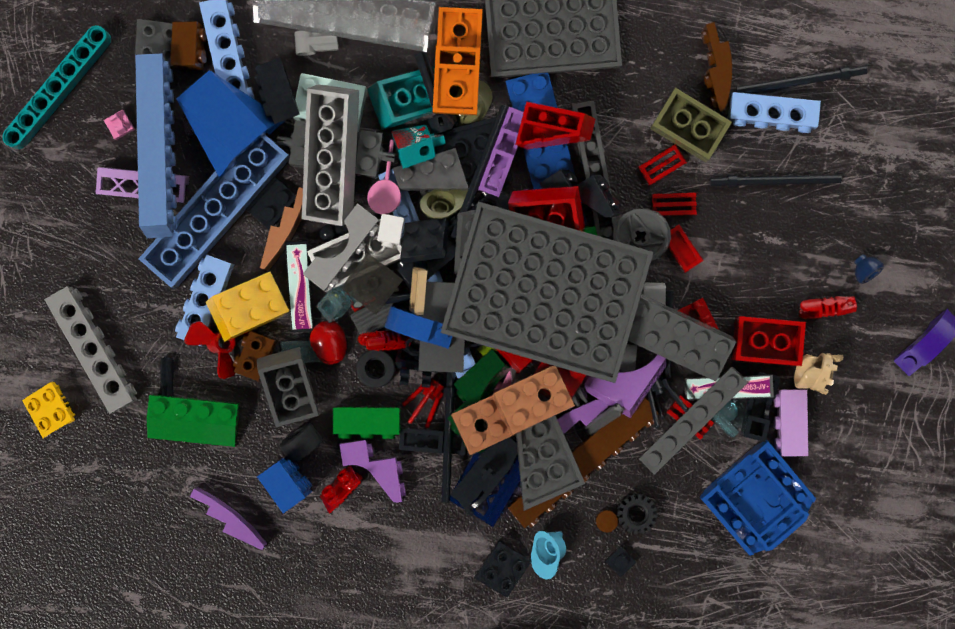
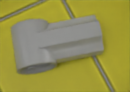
M302 30L294 33L296 55L298 56L339 50L337 30L323 32Z

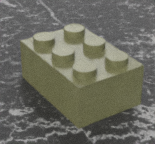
M675 88L650 129L706 163L711 158L732 122Z

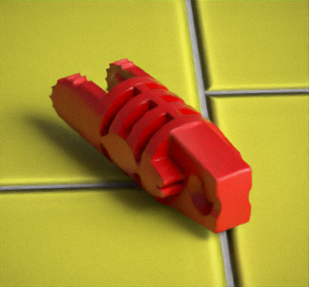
M842 296L828 297V299L803 300L800 304L799 316L804 319L822 318V316H841L856 312L857 303L855 297Z
M387 330L362 333L358 336L357 341L362 346H366L368 350L384 351L405 348V343L410 337Z

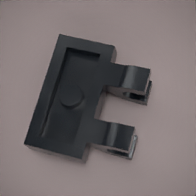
M410 347L411 351L419 352V348ZM405 348L397 349L395 368L401 369L399 385H408L410 370L418 371L419 356L409 355ZM423 371L421 387L430 388L433 371Z

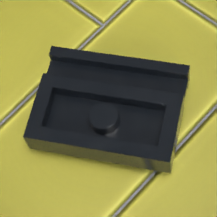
M273 177L246 210L270 230V227L275 226L282 218L284 207L291 208L295 203L296 195L276 177Z

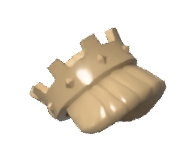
M821 353L818 357L808 354L804 355L802 366H796L794 375L795 387L797 389L810 388L813 391L816 390L826 395L829 390L825 387L833 385V371H837L838 367L833 362L843 360V355H831L830 353Z

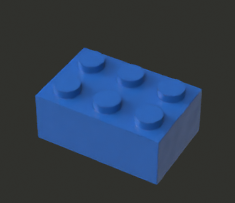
M287 457L281 459L257 476L282 513L288 511L312 492L310 489L312 484L306 476L302 477L298 472V469H300L298 464L293 463Z

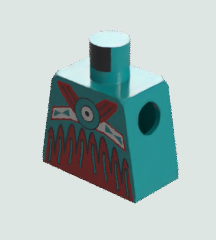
M426 125L391 131L395 149L403 169L433 159L436 156L434 147L445 144L443 132L430 134Z

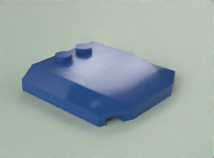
M767 440L755 445L712 482L700 496V499L749 556L754 555L753 553L770 551L777 547L806 522L812 502L816 500L815 496Z

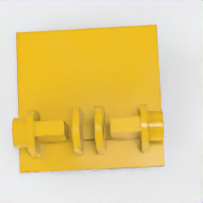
M53 381L22 400L42 438L75 421V413L72 412L70 406L66 407L69 402L64 403L63 400L66 397H61L63 394L59 388L60 386L59 384L56 385Z

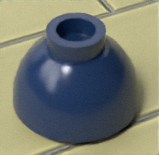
M865 254L854 261L856 264L855 276L861 284L869 282L884 269V264L880 260L866 257Z

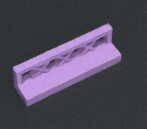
M98 167L96 194L139 198L138 188L130 193L122 186L128 179L133 180L138 186V171ZM175 175L176 184L180 185L179 197H176L177 202L184 203L185 187L189 185V176ZM103 177L111 178L116 186L111 190H102Z

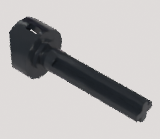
M427 51L415 54V58L433 109L434 71ZM434 113L435 115L428 119L431 131L436 134L457 128L459 123L456 114Z

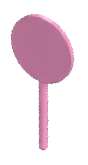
M392 139L389 143L388 153H393L394 140ZM387 161L385 180H380L373 184L367 197L370 208L381 215L395 211L401 201L399 187L389 180L391 162Z

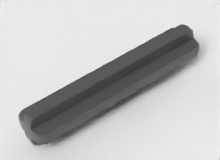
M618 403L614 404L599 414L587 426L584 425L582 430L586 432V435H592L624 413V408H621Z

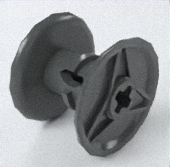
M648 208L633 209L623 214L616 222L613 240L652 251V262L660 258L668 249L671 241V231L666 219L657 211ZM639 232H646L647 235L644 237L646 241L638 239L640 236Z

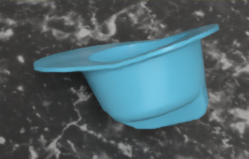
M538 531L534 537L531 564L535 573L540 578L551 579L557 572L559 561L566 554V544L563 540L562 532Z

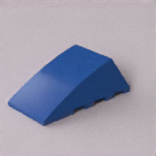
M210 70L176 98L219 178L236 164V158L266 132L270 135L286 121L275 124L272 116L267 117L261 103Z

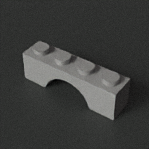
M358 203L344 220L348 228L349 240L343 252L333 258L315 257L303 273L305 277L323 291H327L328 288L332 290L339 282L337 277L341 271L346 272L353 263L351 258L355 253L359 255L367 245L364 242L368 236L373 237L379 230V219Z

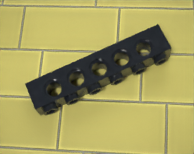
M501 191L499 197L486 192L480 194L482 199L479 202L509 210V198L503 191ZM474 200L470 208V211L476 210L477 204ZM458 215L449 221L448 235L452 232L454 228L453 221L457 220ZM448 235L445 258L424 261L426 263L427 280L455 257L456 243L451 242ZM401 261L397 265L400 269L396 273L411 290L412 271L415 267V262L403 264Z

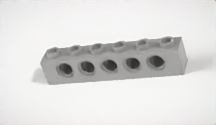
M67 286L44 299L109 414L116 413L137 400L135 388L131 383L128 384L124 378L126 373L120 364H116L113 358L115 357L114 351L109 345L106 346L102 339L104 334L92 322L94 317L87 307L84 308L81 302L83 298L78 289ZM70 305H73L76 310L72 317L67 314V309ZM81 324L86 326V333L83 336L78 333V327ZM91 343L97 346V352L94 355L89 352V345ZM102 362L108 365V371L105 374L101 373L99 369ZM113 381L119 384V390L116 393L110 389V384Z

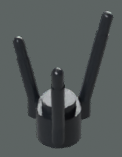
M659 376L648 392L655 428H659L655 403L661 419L665 417L658 397L665 393V388L683 411H688L682 400L669 385L667 378L662 380L661 376Z

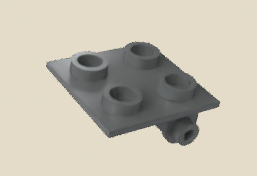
M137 19L135 55L162 53L165 61H169L170 65L172 24Z

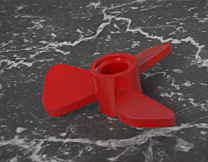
M200 321L192 323L184 338L185 344L206 345L211 352L218 353V377L226 379L236 374L234 372L236 367L233 366L234 362L229 352L235 347V338L226 342L223 340V345L220 347L218 341L222 336L219 331L212 332Z

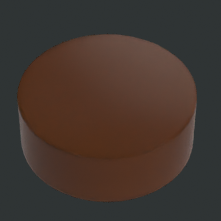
M602 510L596 516V525L602 532H612L618 525V518L614 512Z

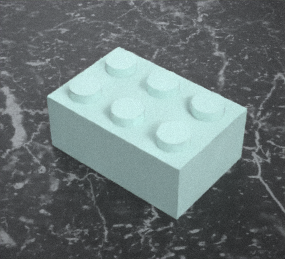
M301 73L295 99L300 115L293 118L306 122L307 88L321 84L359 90L357 132H359L367 95L366 86Z

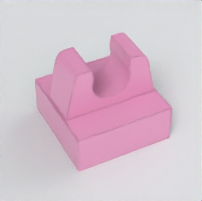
M123 109L104 120L115 140L135 130Z

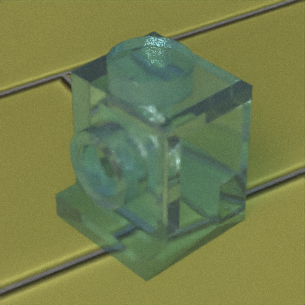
M342 285L329 290L318 303L317 308L330 323L340 319L356 303V300Z

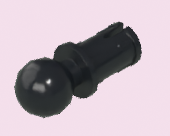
M346 224L335 227L325 225L320 229V237L326 242L334 240L338 234L343 236L349 233Z

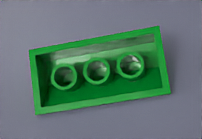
M156 394L149 395L147 438L236 447L240 403Z

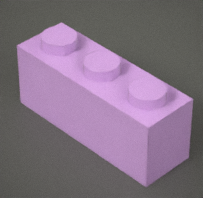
M778 389L776 399H773V405L777 407V416H774V429H777L774 449L778 451L780 456H808L807 390Z

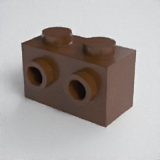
M197 21L172 22L170 66L178 70H204V63L207 59L205 52V42L207 41L205 26Z
M254 331L245 334L241 342V346H243L241 355L237 354L233 366L236 367L234 372L258 382L261 381L257 369V358L272 355L277 340Z

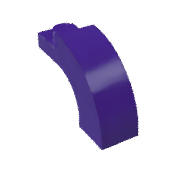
M948 309L944 310L930 322L928 328L916 341L894 358V362L908 376L921 366H926L955 337V316Z

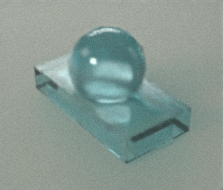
M729 401L712 419L729 437H735L739 433L730 423L737 417L738 408L734 402Z

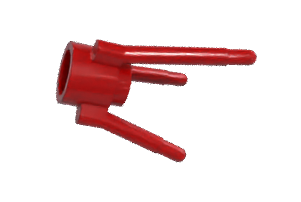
M431 378L430 388L421 387L420 385L402 403V406H406L424 390L422 394L425 396L408 420L409 423L414 421L429 398L431 400L435 398L425 428H429L439 401L444 395L441 392L444 386Z

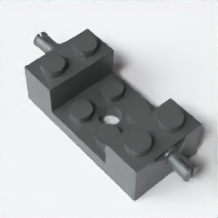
M295 120L294 132L291 138L279 135L277 137V145L289 146V164L292 167L304 168L305 121ZM365 130L357 132L355 176L378 179L381 160L394 163L396 153L383 152L382 150L383 133Z

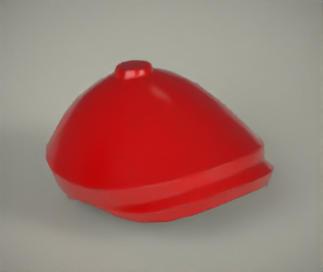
M323 321L317 324L310 334L311 346L317 357L326 364H336L342 361L345 357L347 342L341 326L334 321Z

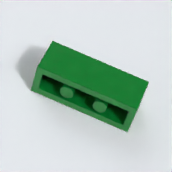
M334 407L333 434H338V438H352V434H360V438L371 439L373 434L382 435L383 439H395V435L400 434L401 407Z

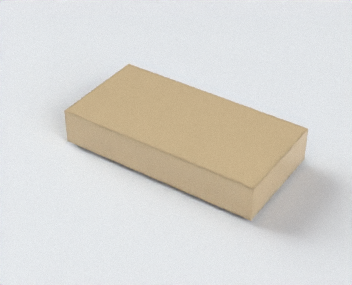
M414 267L412 271L409 310L415 315H424L427 270L420 267Z

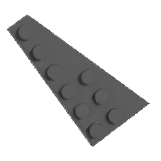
M532 362L519 374L514 369L510 370L511 385L532 376L535 371ZM538 393V398L541 401H548L547 397ZM552 416L516 434L523 511L585 484L556 416Z

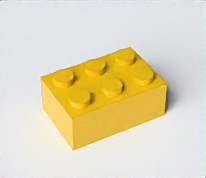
M271 272L216 294L206 301V305L224 342L278 319L289 312Z

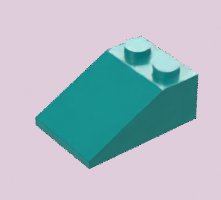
M420 70L377 81L367 89L382 130L433 113Z

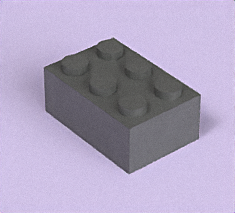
M300 347L257 358L258 373L276 427L319 416L316 399Z

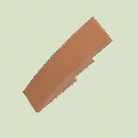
M298 188L294 207H284L280 227H270L260 266L261 269L269 271L286 249L285 242L290 241L294 236L302 219L303 188Z

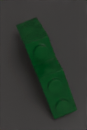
M491 349L454 383L458 389L457 395L463 401H466L455 412L490 397L499 381L512 369L511 365L498 351ZM450 415L447 418L451 422L450 427L459 436L460 433ZM483 419L477 420L474 425L475 429L479 432H484ZM485 448V449H483V450H481V451H479V452H477V453H482V452H484L487 448Z

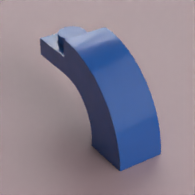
M393 306L390 307L384 326L402 335L449 349L453 337L441 333L443 323Z

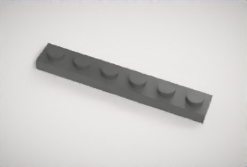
M731 367L639 460L655 475L749 382L734 367Z

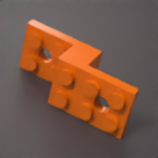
M439 7L433 113L477 115L482 9ZM457 25L465 27L466 33L463 36H456L453 29ZM453 86H459L463 92L460 97L455 98L450 95L449 91Z

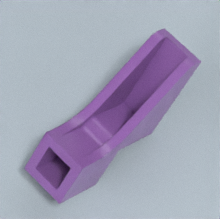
M367 439L340 444L343 466L357 465L364 467L373 475L393 502L403 501L402 496H406L405 484L400 483L399 475L403 474L402 463L397 461V457L370 460V457L374 456L372 443L368 444Z

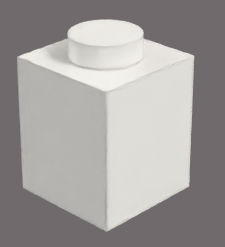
M382 214L377 238L378 242H382L381 246L395 248V245L401 244L405 222L403 217Z

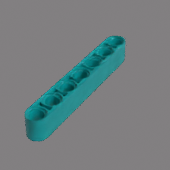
M95 25L87 30L6 128L2 137L6 145L15 149H22L31 141L110 45L111 36L104 28ZM103 33V39L100 42H95L96 34ZM89 49V56L81 59L82 51ZM75 66V73L68 76V68ZM61 83V90L54 93V85ZM45 99H46V100H47V106H46V108L43 109V110H40V108H39L40 102H41L42 100H45ZM32 116L33 123L27 127L25 124L26 119ZM18 133L19 140L13 144L12 136Z

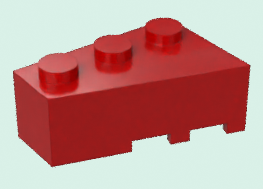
M526 102L515 145L524 149H534L590 141L596 119L585 113Z

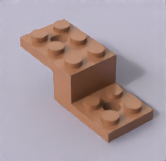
M551 366L493 393L492 396L451 414L469 455H472L575 405L557 367ZM547 389L550 392V399L548 401H541L538 398L539 390ZM479 419H483L487 423V429L484 432H479L475 429V422Z

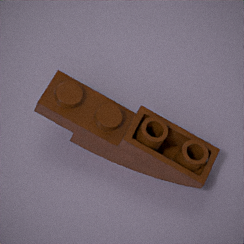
M715 22L706 24L703 31H701L702 41L704 44H707L709 50L707 52L708 63L713 65V68L706 71L704 82L706 88H710L712 96L709 97L711 108L720 114L724 111L730 94L732 57L729 41L720 43Z

